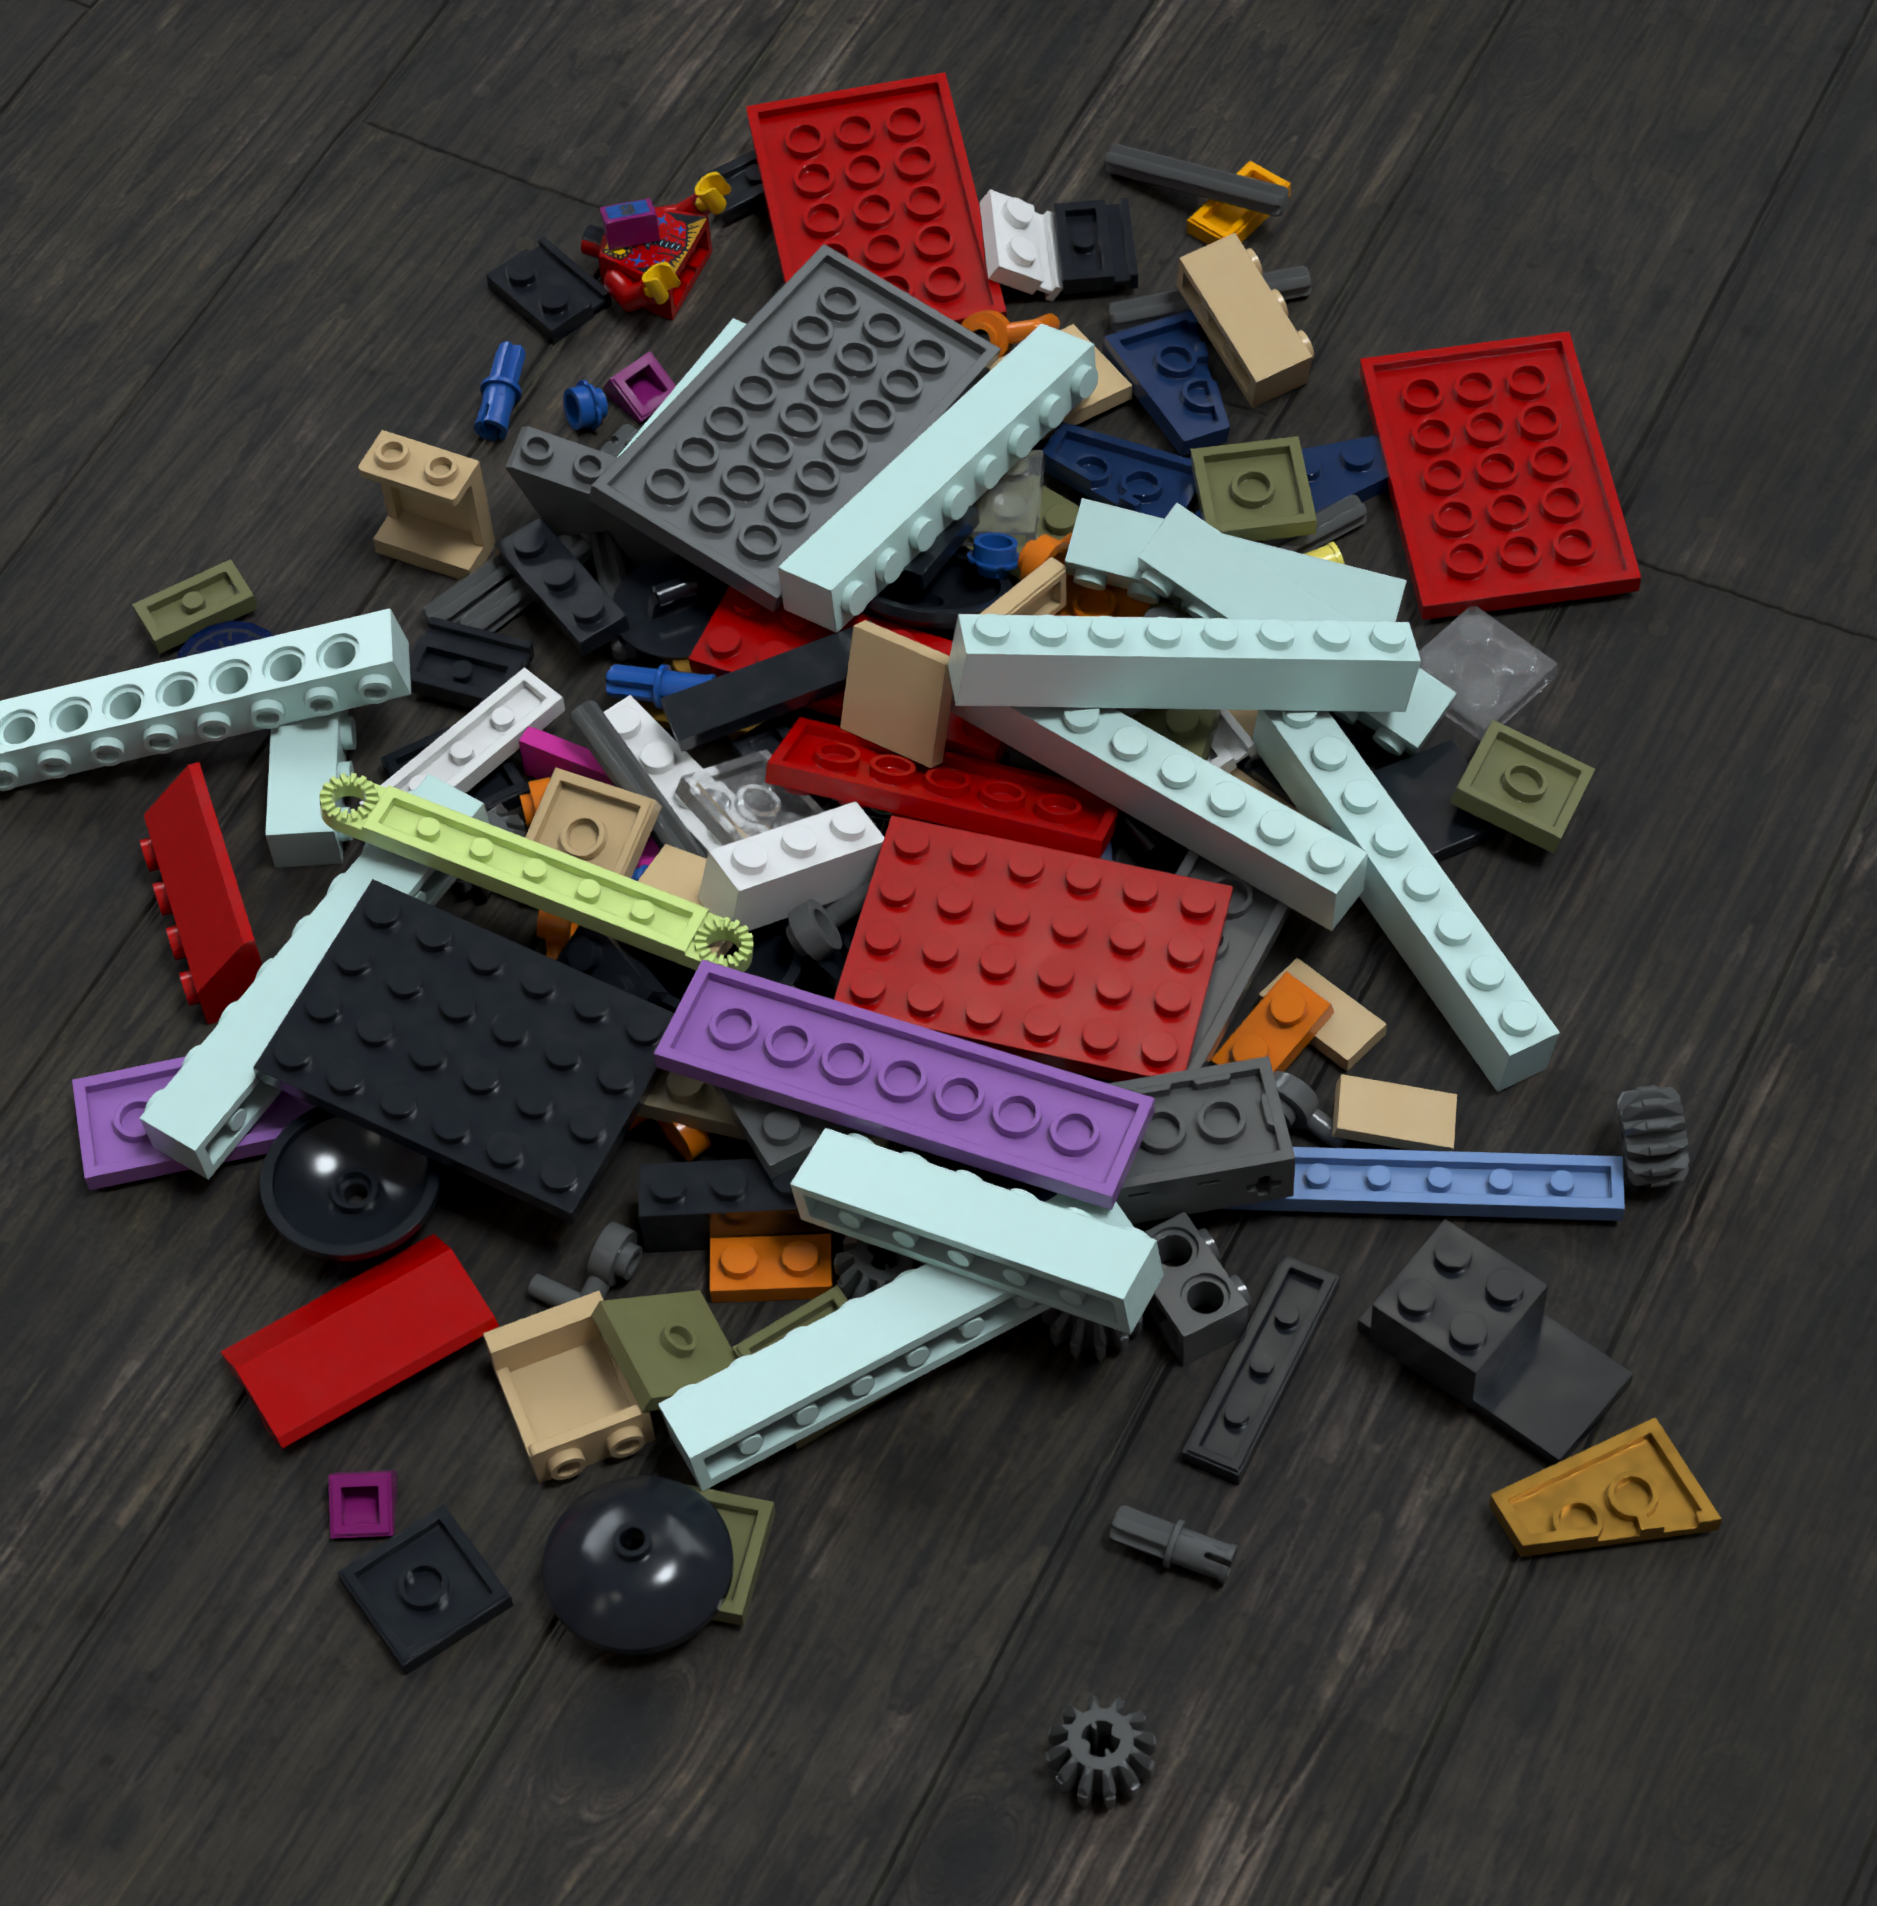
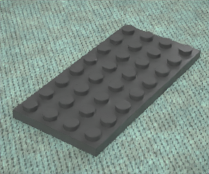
M823 244L592 484L589 500L774 613L783 603L778 567L978 383L998 359L1001 348Z

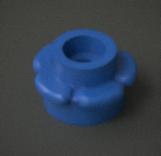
M580 380L576 387L567 388L564 391L563 407L569 425L574 430L589 428L591 432L599 428L602 419H605L608 414L607 400L603 391L599 387L594 388L587 380Z
M1002 533L979 534L974 538L973 550L967 553V560L971 564H976L977 572L981 576L994 579L1007 577L1011 570L1018 568L1017 562L1020 555L1017 552L1018 542L1012 536Z

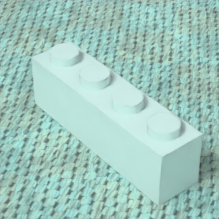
M349 709L334 712L327 716H317L283 724L271 729L266 839L275 868L343 864L344 841H352L353 837L333 830L325 824L320 815L319 794L323 789V784L325 782L329 783L331 777L339 778L342 773H345L346 776H351V773H354L352 761H347V750L356 749L355 720L353 716H348ZM345 797L335 802L336 808L340 807L341 812L344 809H348V813H351V808L345 807Z

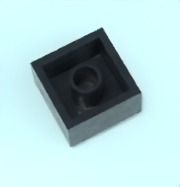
M1445 1219L1373 1304L1369 1341L1463 1404L1472 1408L1542 1323L1548 1285Z

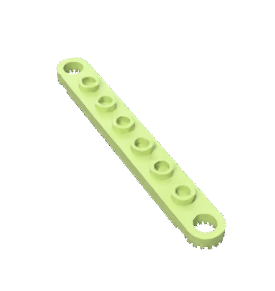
M342 773L339 778L331 777L330 782H325L323 789L320 791L321 818L327 826L348 836L693 970H697L701 961L706 960L745 972L752 962L754 946L752 933L748 932L749 929L746 925L741 926V922L737 919L733 922L728 917L722 918L710 913L709 908L390 785L387 788L380 786L372 781H368L367 777L363 775L359 778L356 773H351V776H346L345 773ZM345 796H354L360 798L364 803L363 808L361 806L358 807L357 812L355 809H351V813H348V809H344L341 812L340 807L336 808L335 802ZM726 940L734 943L739 949L738 952L733 953V957L730 954L724 959V955L720 954L718 958L717 953L711 954V949H707V947L715 941Z

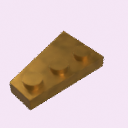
M1656 1417L1492 1493L1489 1501V1507L1520 1557L1717 1531L1722 1521V1518Z

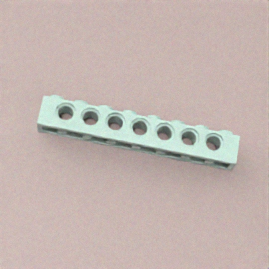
M389 608L1 700L0 791H7L22 785L62 778L69 774L103 766H114L133 759L155 754H165L180 748L210 741H221L231 736L261 729H272L291 722L317 716H327L334 712L368 704L383 703L389 699L411 695L409 642Z

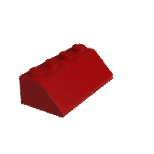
M197 762L188 765L144 814L150 837L139 841L149 873L160 870L163 881L152 885L162 917L170 914L174 915L176 925L166 928V932L175 960L179 961L186 958L190 970L179 973L189 1007L201 1004L207 1025L219 1022L226 1007L232 1002L238 1001L252 985L258 970L262 966V962L200 763Z

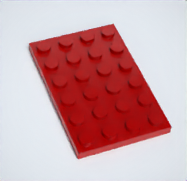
M945 72L746 106L748 126L784 285L825 244L960 325L968 316L983 310L997 311L1007 318L1000 284L988 279L980 205Z
M1570 331L1360 358L1359 374L1374 433L1378 437L1388 475L1387 484L1422 620L1639 591L1641 583L1640 571Z
M891 815L834 1000L1061 1070L1116 1082L1188 1070L1232 901L1233 886Z

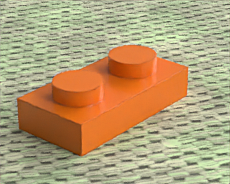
M1286 971L1212 1057L1211 1061L1213 1065H1220L1269 1056L1273 1072H1284L1335 1013L1331 1003Z
M831 1234L710 1238V1295L712 1303L814 1299L833 1288V1245Z

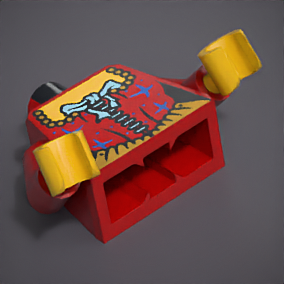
M710 172L698 181L695 186V193L678 204L654 207L658 221L659 241L609 250L604 228L592 224L587 226L581 240V252L584 255L598 258L602 285L623 310L635 312L644 308L663 318L674 320L713 252L708 215L710 212L720 214L724 211L726 200L723 196L731 192V187L718 172Z

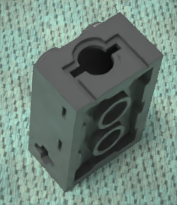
M1269 1056L1108 1083L1155 1098V1112L1116 1200L1131 1224L1175 1217L1183 1212L1193 1214L1292 1197L1294 1195L1295 1155Z

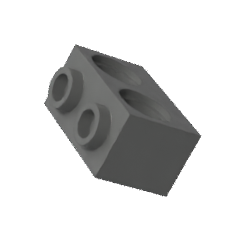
M1186 1212L1145 1231L1150 1238L1157 1240L1164 1274L1145 1310L1183 1367L1241 1338L1247 1327L1248 1308L1252 1306L1251 1298L1242 1280L1236 1274L1228 1276L1220 1264L1219 1250L1210 1233L1205 1228L1197 1230ZM1177 1259L1186 1264L1179 1267H1169L1162 1262ZM1207 1305L1216 1308L1217 1311L1210 1314H1202L1193 1309L1198 1306Z

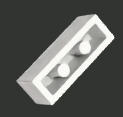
M855 801L709 850L698 899L704 907L709 908L710 913L722 918L728 917L733 922L737 919L741 922V926L746 925L749 931L788 918V913L808 899H813L822 906L843 898L870 881L884 836Z

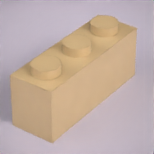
M1233 233L1180 257L1176 286L1248 403L1254 408L1307 384L1311 362L1314 359V350L1305 332L1302 330L1296 331L1289 320L1288 308L1281 293L1277 289L1271 290L1262 277V266L1256 253L1251 248L1245 249L1236 233Z

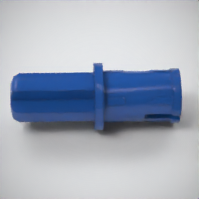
M509 341L500 343L495 353L490 376L481 382L482 402L477 419L475 420L474 430L480 437L486 440L497 441L498 437L501 440L507 437L514 405L521 400L522 390L518 383L526 352L521 345H513Z
M615 664L606 674V693L611 697L623 699L631 695L635 700L654 702L656 708L663 709L660 698L714 679L716 675L672 671L671 667L667 664L660 665L658 669Z

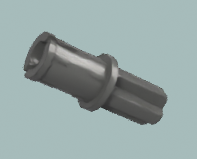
M1127 1505L1120 1506L1117 1510L1110 1528V1538L1114 1542L1162 1559L1163 1567L1169 1569L1172 1564L1218 1580L1221 1584L1226 1583L1231 1568L1209 1560L1207 1556L1214 1555L1234 1563L1238 1551V1545L1229 1544L1186 1528V1520L1179 1519L1177 1524Z

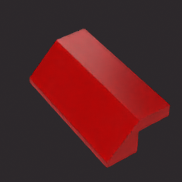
M432 1234L224 1349L220 1353L232 1375L246 1389L267 1432L283 1449L483 1336V1333L499 1327V1324L453 1250L435 1234Z

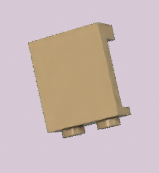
M382 430L358 466L362 478L381 483L388 516L373 538L376 553L458 580L463 579L486 562L496 543L480 461Z
M600 1291L483 1333L492 1367L539 1484L551 1479H569L582 1472L586 1466L609 1457L622 1458L630 1456L639 1451L644 1444L655 1440L650 1412H642L591 1315L599 1301H603Z

